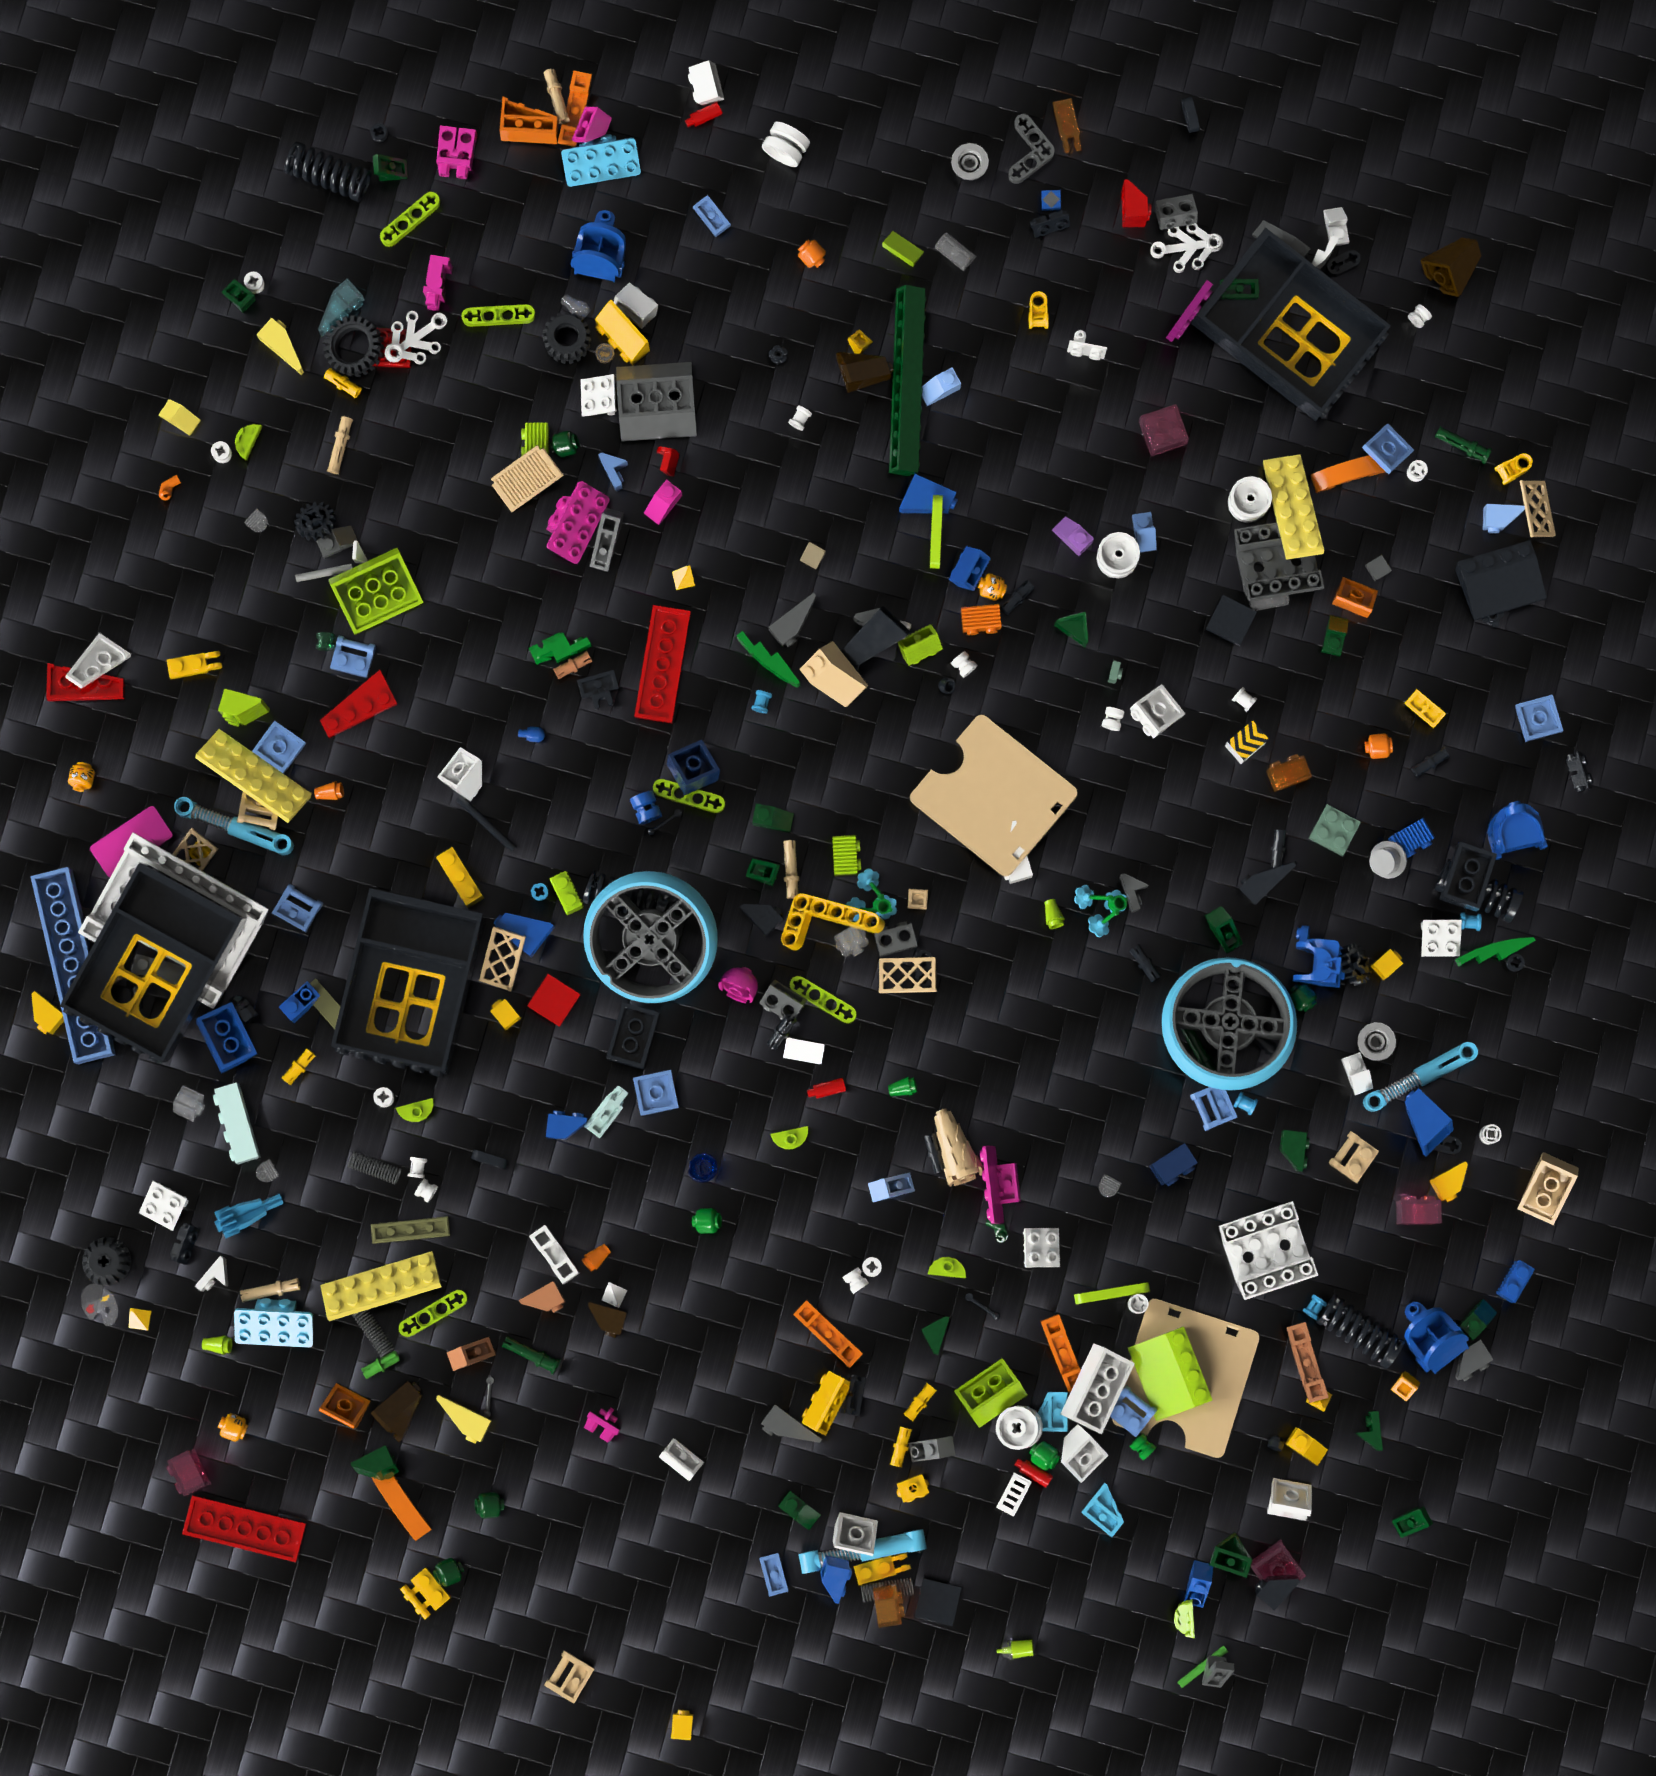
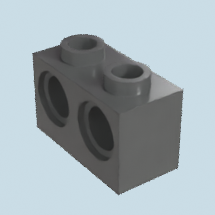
M1193 194L1156 201V216L1160 230L1197 223L1198 211Z
M907 921L896 924L895 928L889 929L886 926L880 933H874L880 957L917 948L918 946L912 923L907 924ZM902 931L910 934V938L907 941L899 938V934ZM888 936L892 942L890 945L884 946L880 941L881 938Z
M774 980L759 1004L763 1005V1008L768 1012L777 1014L782 1021L786 1014H791L790 1022L793 1016L797 1018L807 999ZM770 995H775L778 1001H773ZM787 1005H791L794 1008V1012L789 1011Z

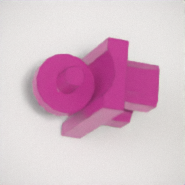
M601 1408L599 1414L604 1416V1419L591 1411L588 1413V1419L584 1428L593 1433L598 1424L605 1428L600 1435V1438L604 1441L609 1442L614 1435H618L620 1429L607 1422L610 1420L615 1423L618 1419L612 1415L613 1408H610L608 1412Z

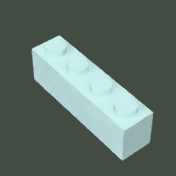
M236 1082L214 1089L213 1099L215 1105H219L221 1113H218L220 1123L224 1124L226 1131L223 1133L226 1142H230L231 1150H229L231 1160L235 1161L236 1164H241L261 1158L240 1084Z

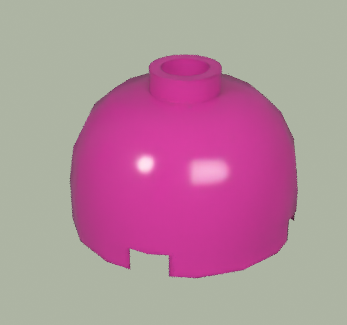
M736 967L724 973L718 986L721 991L725 989L728 992V997L742 1003L750 1000L751 1003L756 995L758 982L749 968Z

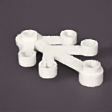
M1195 223L1192 224L1195 227L1194 231H1191L1189 226L1186 227V231L1189 234H1196L1202 241H1195L1181 231L1179 227H1174L1177 232L1172 233L1168 229V235L1177 237L1184 243L1165 246L1162 242H1155L1152 244L1150 252L1154 258H1161L1167 253L1186 251L1173 266L1176 273H1181L1195 251L1205 248L1201 255L1192 262L1194 270H1201L1204 261L1210 253L1218 252L1222 248L1223 239L1215 233L1207 234ZM1215 241L1217 245L1212 246L1210 242ZM1160 249L1161 253L1156 254L1154 250ZM1198 261L1201 263V266L1197 267L1194 263ZM1181 264L1183 268L1177 269L1176 265Z
M415 311L408 312L406 315L408 322L406 338L401 344H399L403 324L399 321L394 322L391 326L393 332L392 343L386 347L384 352L386 359L394 363L399 362L401 359L413 360L419 365L423 364L426 360V355L423 352L416 354L404 351L409 347L429 350L432 354H437L441 349V345L438 342L431 343L420 341V339L434 329H442L447 324L446 316L442 313H436L428 325L414 334L418 314ZM413 314L415 316V320H411L409 318V315ZM439 319L441 321V325H437L435 323V320ZM394 325H399L400 330H396ZM432 345H436L438 350L434 351ZM391 351H396L397 356H392ZM417 356H422L423 361L417 360Z

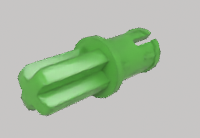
M393 1351L380 1359L376 1358V1361L361 1368L362 1372H364L363 1375L366 1379H369L381 1371L385 1372L386 1368L400 1360L399 1355L396 1351Z

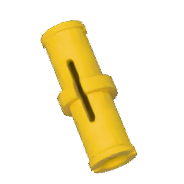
M329 368L324 374L325 379L335 384L339 390L343 389L354 398H357L362 390L361 387L349 381L347 376L340 375L332 368Z
M306 1048L302 1055L292 1062L293 1065L282 1076V1079L289 1085H292L296 1078L306 1071L305 1068L316 1055Z
M926 1383L917 1397L913 1398L914 1401L903 1414L914 1421L923 1407L926 1408L927 1402L937 1390Z
M900 1426L897 1441L893 1444L895 1448L890 1465L902 1468L905 1452L909 1449L907 1445L912 1432L911 1429Z

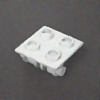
M1078 330L1075 333L1074 340H1070L1067 352L1077 357L1086 355L1093 360L1104 359L1107 347L1085 343L1086 333Z
M614 374L581 379L582 417L603 413L615 415L617 408L615 404L616 381Z
M1423 920L1421 922V957L1460 956L1462 920Z
M153 1181L139 1213L173 1231L183 1207H186L189 1200H187L186 1196L172 1191L171 1188Z
M1024 1228L1023 1252H1025V1267H1060L1059 1228Z

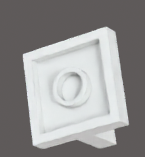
M1273 1478L1267 1514L1306 1521L1307 1516H1310L1312 1511V1485Z

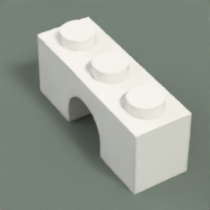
M546 1225L529 1236L562 1284H566L580 1274Z

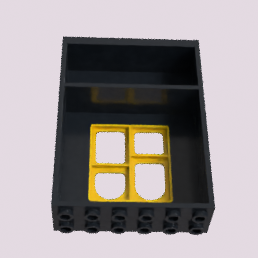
M1267 228L1262 231L1196 314L1191 323L1315 421L1319 417L1323 419L1332 408L1330 403L1334 404L1344 392L1342 388L1346 389L1356 377L1353 374L1357 375L1367 363L1365 359L1368 361L1379 348L1376 344L1378 346L1382 344L1390 334L1387 330L1391 327L1386 321ZM1235 279H1258L1259 281L1258 299H1220ZM1244 284L1243 294H1251V284ZM1294 303L1299 304L1311 314V318L1299 332L1295 331L1282 319ZM1317 322L1323 323L1339 337L1340 347L1335 353L1326 354L1306 339L1307 334ZM1275 327H1279L1300 345L1289 361H1284L1264 345V340ZM1307 351L1311 352L1321 362V371L1316 377H1306L1295 369V364Z
M139 862L62 1000L60 1007L64 1008V1013L72 1017L79 1016L82 1023L88 1026H97V1031L100 1033L115 1036L114 1040L120 1044H130L133 1051L139 1054L146 1053L150 1055L148 1059L157 1064L169 1062L247 919L147 863ZM138 940H142L158 950L157 956L143 978L124 968V964ZM165 956H171L186 965V969L176 985L157 975V970ZM118 976H123L138 985V990L134 997L127 1003H118L111 995L112 986ZM151 983H155L171 993L163 1011L154 1019L145 1018L139 1011L140 1001Z
M369 888L331 1047L335 1049V1052L345 1056L353 1053L356 1058L368 1060V1057L373 1058V1061L385 1065L388 1061L392 1062L394 1067L403 1069L406 1066H410L413 1071L420 1073L428 1070L431 1075L443 1077V1074L448 1075L486 920L485 916L478 912ZM387 968L399 969L409 973L404 998L401 1003L380 998ZM418 975L430 976L440 980L435 1000L423 999L413 995ZM412 1004L428 1007L433 1010L429 1030L426 1036L419 1040L409 1038L405 1032L407 1015ZM378 1007L399 1011L398 1023L393 1031L382 1033L376 1029L374 1017Z

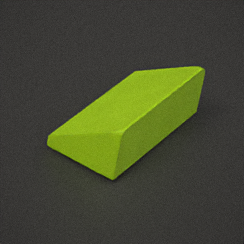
M894 231L882 243V247L914 267L924 251Z

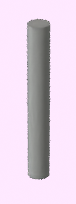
M352 564L295 575L296 581L301 582L340 574L352 569Z

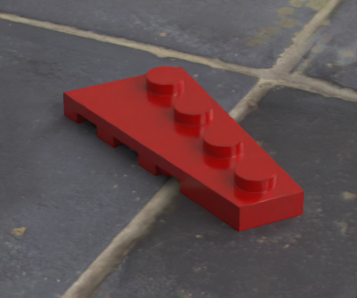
M47 663V701L124 699L125 681L123 678L102 675L81 689L66 679V674L70 671V667H59Z
M381 670L376 672L320 720L329 738L397 705Z

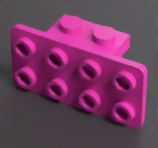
M579 481L571 497L563 496L556 504L557 509L548 520L546 530L551 532L552 535L547 543V548L573 564L579 563L601 519L602 513L609 503V497L585 482Z
M148 807L90 847L91 852L108 877H111L125 852L123 849L133 832L158 847L173 837L172 832L155 807Z
M982 1146L980 1159L984 1162L982 1177L986 1181L987 1187L984 1192L985 1199L989 1205L987 1218L991 1221V1224L1004 1223L1002 1204L1021 1202L1016 1163L998 1165L995 1146Z

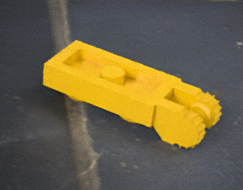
M214 651L167 659L170 679L208 673V671L222 668V663L217 662L207 665L206 661L207 659L218 658L220 652Z
M907 1553L892 1557L886 1556L853 1566L858 1584H866L911 1569L910 1564L902 1565L898 1568H895L893 1561L903 1560L908 1557Z

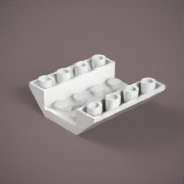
M1293 1201L1219 1226L1228 1261L1244 1300L1318 1276L1313 1258L1309 1256L1297 1221L1299 1218ZM1283 1239L1288 1240L1290 1243V1248L1287 1251L1280 1248L1279 1244ZM1245 1252L1253 1254L1254 1258L1251 1263H1246L1243 1260Z

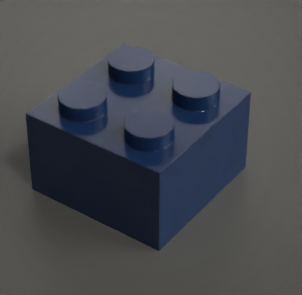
M703 740L668 754L667 766L684 795L718 781L720 769Z
M1184 1143L1149 1167L1161 1185L1167 1184L1169 1186L1179 1180L1178 1175L1181 1173L1185 1176L1196 1169L1194 1165L1198 1162Z

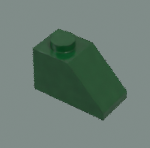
M756 804L752 824L753 826L790 832L794 813L772 806Z
M1222 906L1205 916L1212 932L1227 954L1243 944L1231 916Z
M1482 1299L1457 1326L1462 1328V1331L1469 1340H1474L1489 1325L1497 1312Z
M386 1445L351 1463V1466L358 1474L381 1481L390 1479L399 1472L394 1457Z

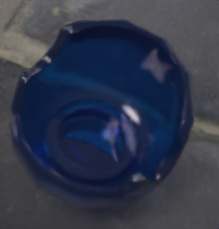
M706 1153L697 1154L689 1162L688 1174L694 1181L700 1183L709 1182L717 1174V1161L712 1155Z

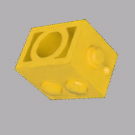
M922 1474L896 1483L898 1487L897 1495L902 1498L903 1502H912L915 1498L925 1497L929 1493L927 1488L929 1485L928 1480L924 1479Z

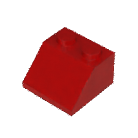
M1125 179L1121 191L1122 227H1145L1146 222L1150 220L1151 204H1148V197L1132 182Z

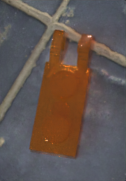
M1072 99L1053 102L1064 152L1069 153L1070 146L1067 138L1074 137L1076 151L1081 150L1079 129Z

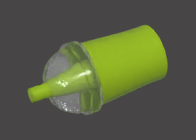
M1008 1640L1002 1645V1649H997V1653H1002L1005 1658L1010 1660L1034 1656L1033 1641Z

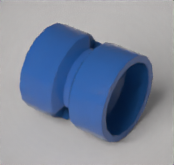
M653 791L643 792L630 799L633 809L637 810L636 817L639 825L662 817L659 806L655 805L656 798Z

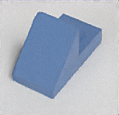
M605 453L598 454L615 491L623 489L622 482L624 480L620 472L616 473V471L628 465L627 461Z
M1151 512L1133 514L1132 521L1135 540L1139 545L1140 552L1157 550L1156 529L1153 527Z

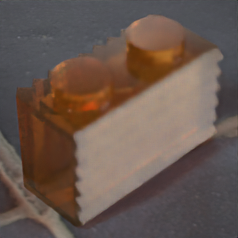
M1296 754L1288 757L1287 762L1281 764L1280 761L1269 765L1270 768L1266 772L1274 792L1309 780L1312 777L1304 755L1299 757Z
M895 1584L893 1586H882L881 1588L874 1587L873 1593L878 1627L902 1624L901 1617H905L903 1605L899 1606V1604L903 1603L901 1591L897 1592Z

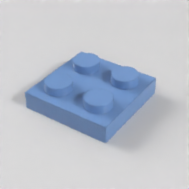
M1389 424L1385 425L1362 447L1388 474L1414 451Z
M1553 695L1515 705L1525 742L1563 732Z
M274 720L252 752L284 774L306 745V742Z
M671 1070L633 1078L641 1116L679 1108Z

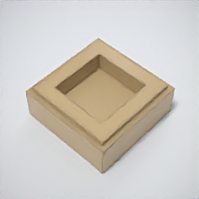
M909 889L908 909L927 910L928 890Z

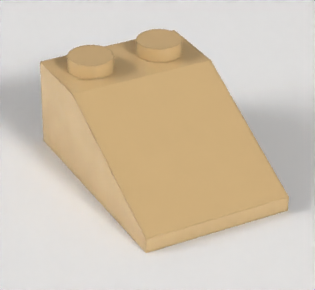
M833 641L820 648L800 668V671L813 686L844 707L849 706L868 687L867 683Z
M1543 1152L1533 1171L1518 1209L1554 1225L1578 1177L1579 1168Z

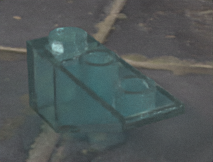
M348 279L332 292L318 328L322 337L327 331L331 333L332 329L330 326H335L337 320L343 321V317H349V313L352 310L359 309L363 304V295Z

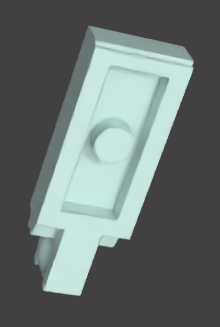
M617 1086L612 1093L610 1092L584 1127L598 1138H601L623 1109V1100L628 1092Z

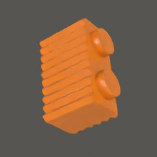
M999 604L961 607L963 633L967 632V635H977L980 631H986L987 634H993L1001 629Z

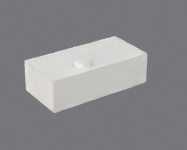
M1093 1344L1062 1409L1061 1415L1102 1434L1135 1363L1104 1347Z

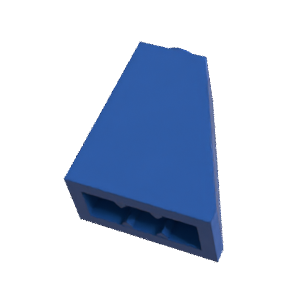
M915 474L899 507V512L932 513L933 495H943L942 513H948L950 508L954 510L958 499L955 498V491Z
M505 913L503 916L499 915L494 921L495 927L526 936L522 951L531 958L555 928L549 922ZM516 938L511 939V943L519 948L520 940Z

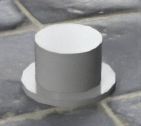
M967 143L959 146L954 151L951 164L957 176L966 180H974L984 175L988 168L989 159L986 151L981 146Z
M1382 841L1371 851L1369 863L1372 871L1377 875L1387 879L1395 878L1405 870L1407 856L1403 847L1398 843Z
M1374 1022L1367 1024L1361 1029L1357 1044L1360 1052L1366 1058L1380 1061L1388 1058L1393 1053L1396 1047V1038L1389 1026Z

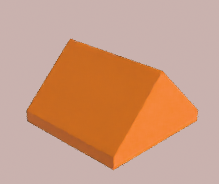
M1342 577L1332 604L1368 618L1373 610L1378 590Z
M336 1383L319 1411L355 1429L367 1410L370 1400Z

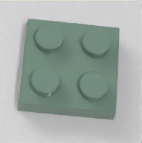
M1327 804L1308 839L1343 856L1361 822Z

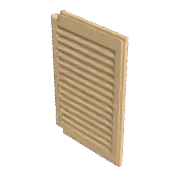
M537 445L493 476L491 480L494 482L492 484L493 488L510 511L513 512L564 475L544 447L540 449Z

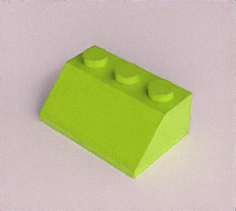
M224 689L218 709L222 717L225 718V721H228V724L237 727L240 724L247 725L270 710L261 698Z
M1003 1358L954 1391L979 1428L1027 1396L1021 1383Z

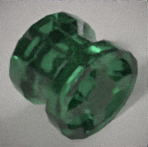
M328 632L316 633V638L318 639L316 644L317 650H335V645L333 644L335 634Z

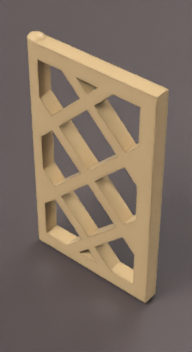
M1521 480L1520 486L1530 537L1556 536L1545 481ZM1525 485H1527L1531 490L1529 495L1526 492ZM1538 486H1541L1542 495L1537 490ZM1533 494L1539 498L1538 504L1531 499ZM1542 503L1544 504L1546 514L1540 509ZM1529 504L1535 509L1533 514L1530 512ZM1537 513L1543 518L1541 524L1535 518ZM1546 522L1548 523L1549 532L1544 528ZM1533 523L1538 527L1537 532H1534Z
M191 828L173 852V855L177 856L181 849H185L186 860L183 861L190 865V862L200 861L201 866L199 870L203 871L218 851V848L196 832L194 828ZM193 834L197 838V844L188 845L187 840ZM202 846H208L212 849L206 858H203ZM198 847L200 858L190 859L188 848Z
M494 926L479 981L511 992L526 936ZM496 932L501 933L505 939L498 944L495 942ZM513 938L520 940L517 950L514 949L510 941ZM507 942L512 952L503 957L498 946ZM495 949L500 959L492 963L490 955L491 951ZM514 955V967L510 969L505 959ZM502 961L507 971L498 975L493 965ZM489 967L495 976L491 980L485 978L486 970ZM507 974L511 977L509 986L503 984L500 979Z
M936 957L879 959V993L937 991ZM932 961V968L928 972L920 966L922 962ZM893 962L895 964L894 968L887 973L884 970V963ZM903 962H913L915 964L908 973L900 965ZM899 968L905 976L897 983L891 975ZM917 968L925 974L918 983L910 976ZM927 977L932 981V988H922L920 985ZM888 978L896 985L893 989H884V982ZM907 978L915 984L913 988L903 989L900 986Z

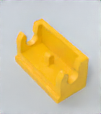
M1417 689L1404 703L1433 728L1446 715L1444 711Z

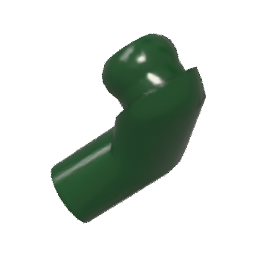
M987 1219L985 1225L994 1229L997 1242H1005L1008 1238L1006 1225L1004 1223L991 1224V1221Z

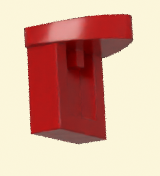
M658 447L656 453L664 455L660 470L666 475L674 477L680 454L672 448Z

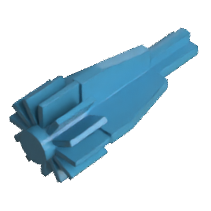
M280 1194L264 1201L256 1199L239 1203L232 1207L227 1206L214 1212L217 1218L214 1223L218 1232L222 1231L225 1238L240 1233V1230L267 1215L266 1211L282 1205L283 1200Z

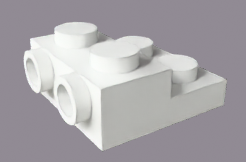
M1162 684L1130 708L1132 718L1140 721L1143 725L1144 733L1148 736L1151 735L1152 738L1158 736L1185 715V712Z

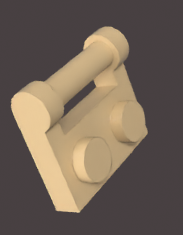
M242 792L237 823L243 824V822L275 830L278 816L245 792ZM245 811L270 816L271 820L245 815Z
M1350 1131L1347 1135L1348 1139L1334 1159L1331 1158L1329 1164L1355 1183H1358L1379 1151ZM1354 1142L1359 1146L1346 1165H1341L1340 1162Z
M564 1650L560 1663L551 1678L544 1685L570 1702L575 1703L595 1668ZM570 1661L574 1666L560 1688L556 1683Z

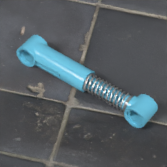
M187 797L178 798L174 804L176 813L183 818L199 819V821L206 824L215 825V827L228 831L227 833L231 836L280 855H288L293 850L294 844L292 840L284 834L256 824L237 823L238 817L234 816L230 819L229 816L226 817V815L214 813L213 810L201 808V805L199 806ZM184 803H189V810L181 812V806ZM257 834L270 838L273 841L271 842L263 838L257 837ZM286 840L288 843L287 847L282 850L279 849V843Z
M1465 1042L1414 1069L1412 1075L1409 1074L1406 1078L1403 1077V1080L1400 1079L1397 1083L1394 1082V1085L1391 1084V1086L1388 1085V1088L1385 1087V1089L1367 1094L1363 1099L1365 1109L1370 1112L1378 1111L1386 1106L1391 1099L1394 1100V1097L1397 1098V1096H1401L1400 1094L1403 1095L1404 1092H1409V1089L1412 1090L1416 1088L1415 1086L1418 1087L1419 1085L1423 1087L1474 1060L1478 1055L1476 1045L1472 1042ZM1464 1047L1471 1050L1470 1057L1463 1055L1462 1050ZM1455 1056L1458 1058L1444 1067L1442 1066V1063ZM1371 1097L1378 1099L1377 1107L1370 1105L1369 1100Z
M920 1529L876 1538L873 1556L843 1549H836V1551L833 1549L832 1551L829 1550V1552L826 1551V1553H819L818 1550L798 1555L802 1574L821 1570L826 1555L850 1560L851 1562L852 1559L855 1561L860 1558L863 1562L906 1552L925 1550L927 1545L924 1530Z

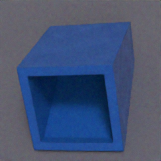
M1418 1088L1415 1092L1411 1091L1406 1096L1405 1106L1421 1150L1427 1156L1454 1129L1452 1119Z

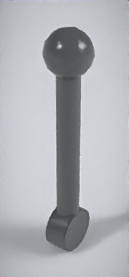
M492 1377L486 1379L488 1383L486 1411H484V1417L486 1418L491 1416L490 1400L492 1384L494 1383V1378Z

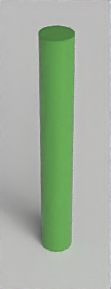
M1223 1645L1212 1656L1222 1657L1228 1650ZM1207 1659L1178 1681L1181 1688L1205 1671Z

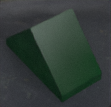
M752 858L746 877L773 887L779 874L780 866Z
M946 1316L921 1329L932 1352L936 1355L939 1353L949 1317Z

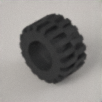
M565 312V315L558 313V317L552 316L550 318L551 322L547 321L545 324L546 329L543 330L545 348L551 357L553 356L557 362L558 360H561V363L564 364L566 361H569V364L573 363V360L578 362L581 360L580 357H585L587 355L586 351L590 350L591 334L588 324L584 322L581 316L578 318L575 313L572 315L569 312ZM563 330H573L578 334V339L571 346H562L556 341L558 334Z

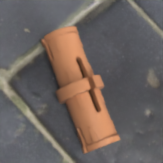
M585 651V653L573 659H567L568 662L553 668L558 679L573 671L574 673L577 672V669L592 662L588 652Z

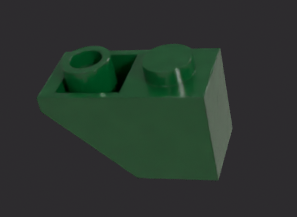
M1283 1130L1281 1132L1280 1151L1296 1172H1302L1303 1168L1307 1167L1308 1157H1305V1149L1309 1148L1310 1138L1307 1137L1305 1132Z

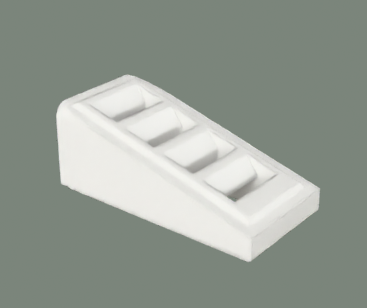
M1013 1473L996 1508L1014 1516L1032 1481ZM1016 1480L1024 1484V1488L1014 1484V1481ZM1011 1487L1021 1491V1494L1018 1495L1010 1491ZM1009 1494L1017 1498V1502H1014L1007 1498V1495ZM1006 1501L1012 1504L1014 1508L1011 1509L1003 1505V1502Z

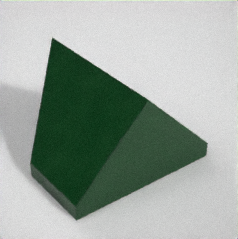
M1086 612L1057 619L1055 627L1084 648L1087 646Z
M1234 1532L1215 1546L1209 1565L1247 1578L1252 1558Z

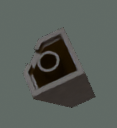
M1462 237L1422 258L1420 261L1425 276L1430 281L1434 279L1441 286L1439 289L1444 294L1459 297L1482 255L1477 240Z
M845 352L836 353V360L848 393L891 379L893 368L891 362L886 361L885 356Z
M407 1381L371 1412L373 1417L387 1432L394 1434L393 1437L398 1442L405 1438L423 1396L420 1393L422 1391L421 1387L415 1381L413 1383Z

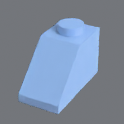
M950 368L922 386V398L926 405L929 406L960 390L961 382L954 369Z
M1486 504L1483 508V530H1488V533L1492 534L1499 533L1525 510V506Z
M910 1173L868 1183L873 1202L915 1191Z

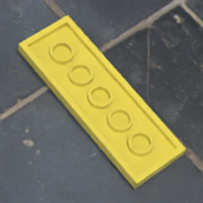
M1301 454L1263 460V467L1272 493V504L1286 560L1324 554V547Z
M220 729L216 731L195 756L200 762L287 823L311 798L312 794Z
M431 1251L320 1285L327 1318L329 1321L440 1288L441 1283L434 1254Z

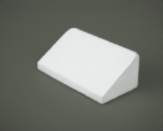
M787 1038L783 1058L821 1064L825 1045Z
M674 1438L659 1456L689 1481L704 1463Z

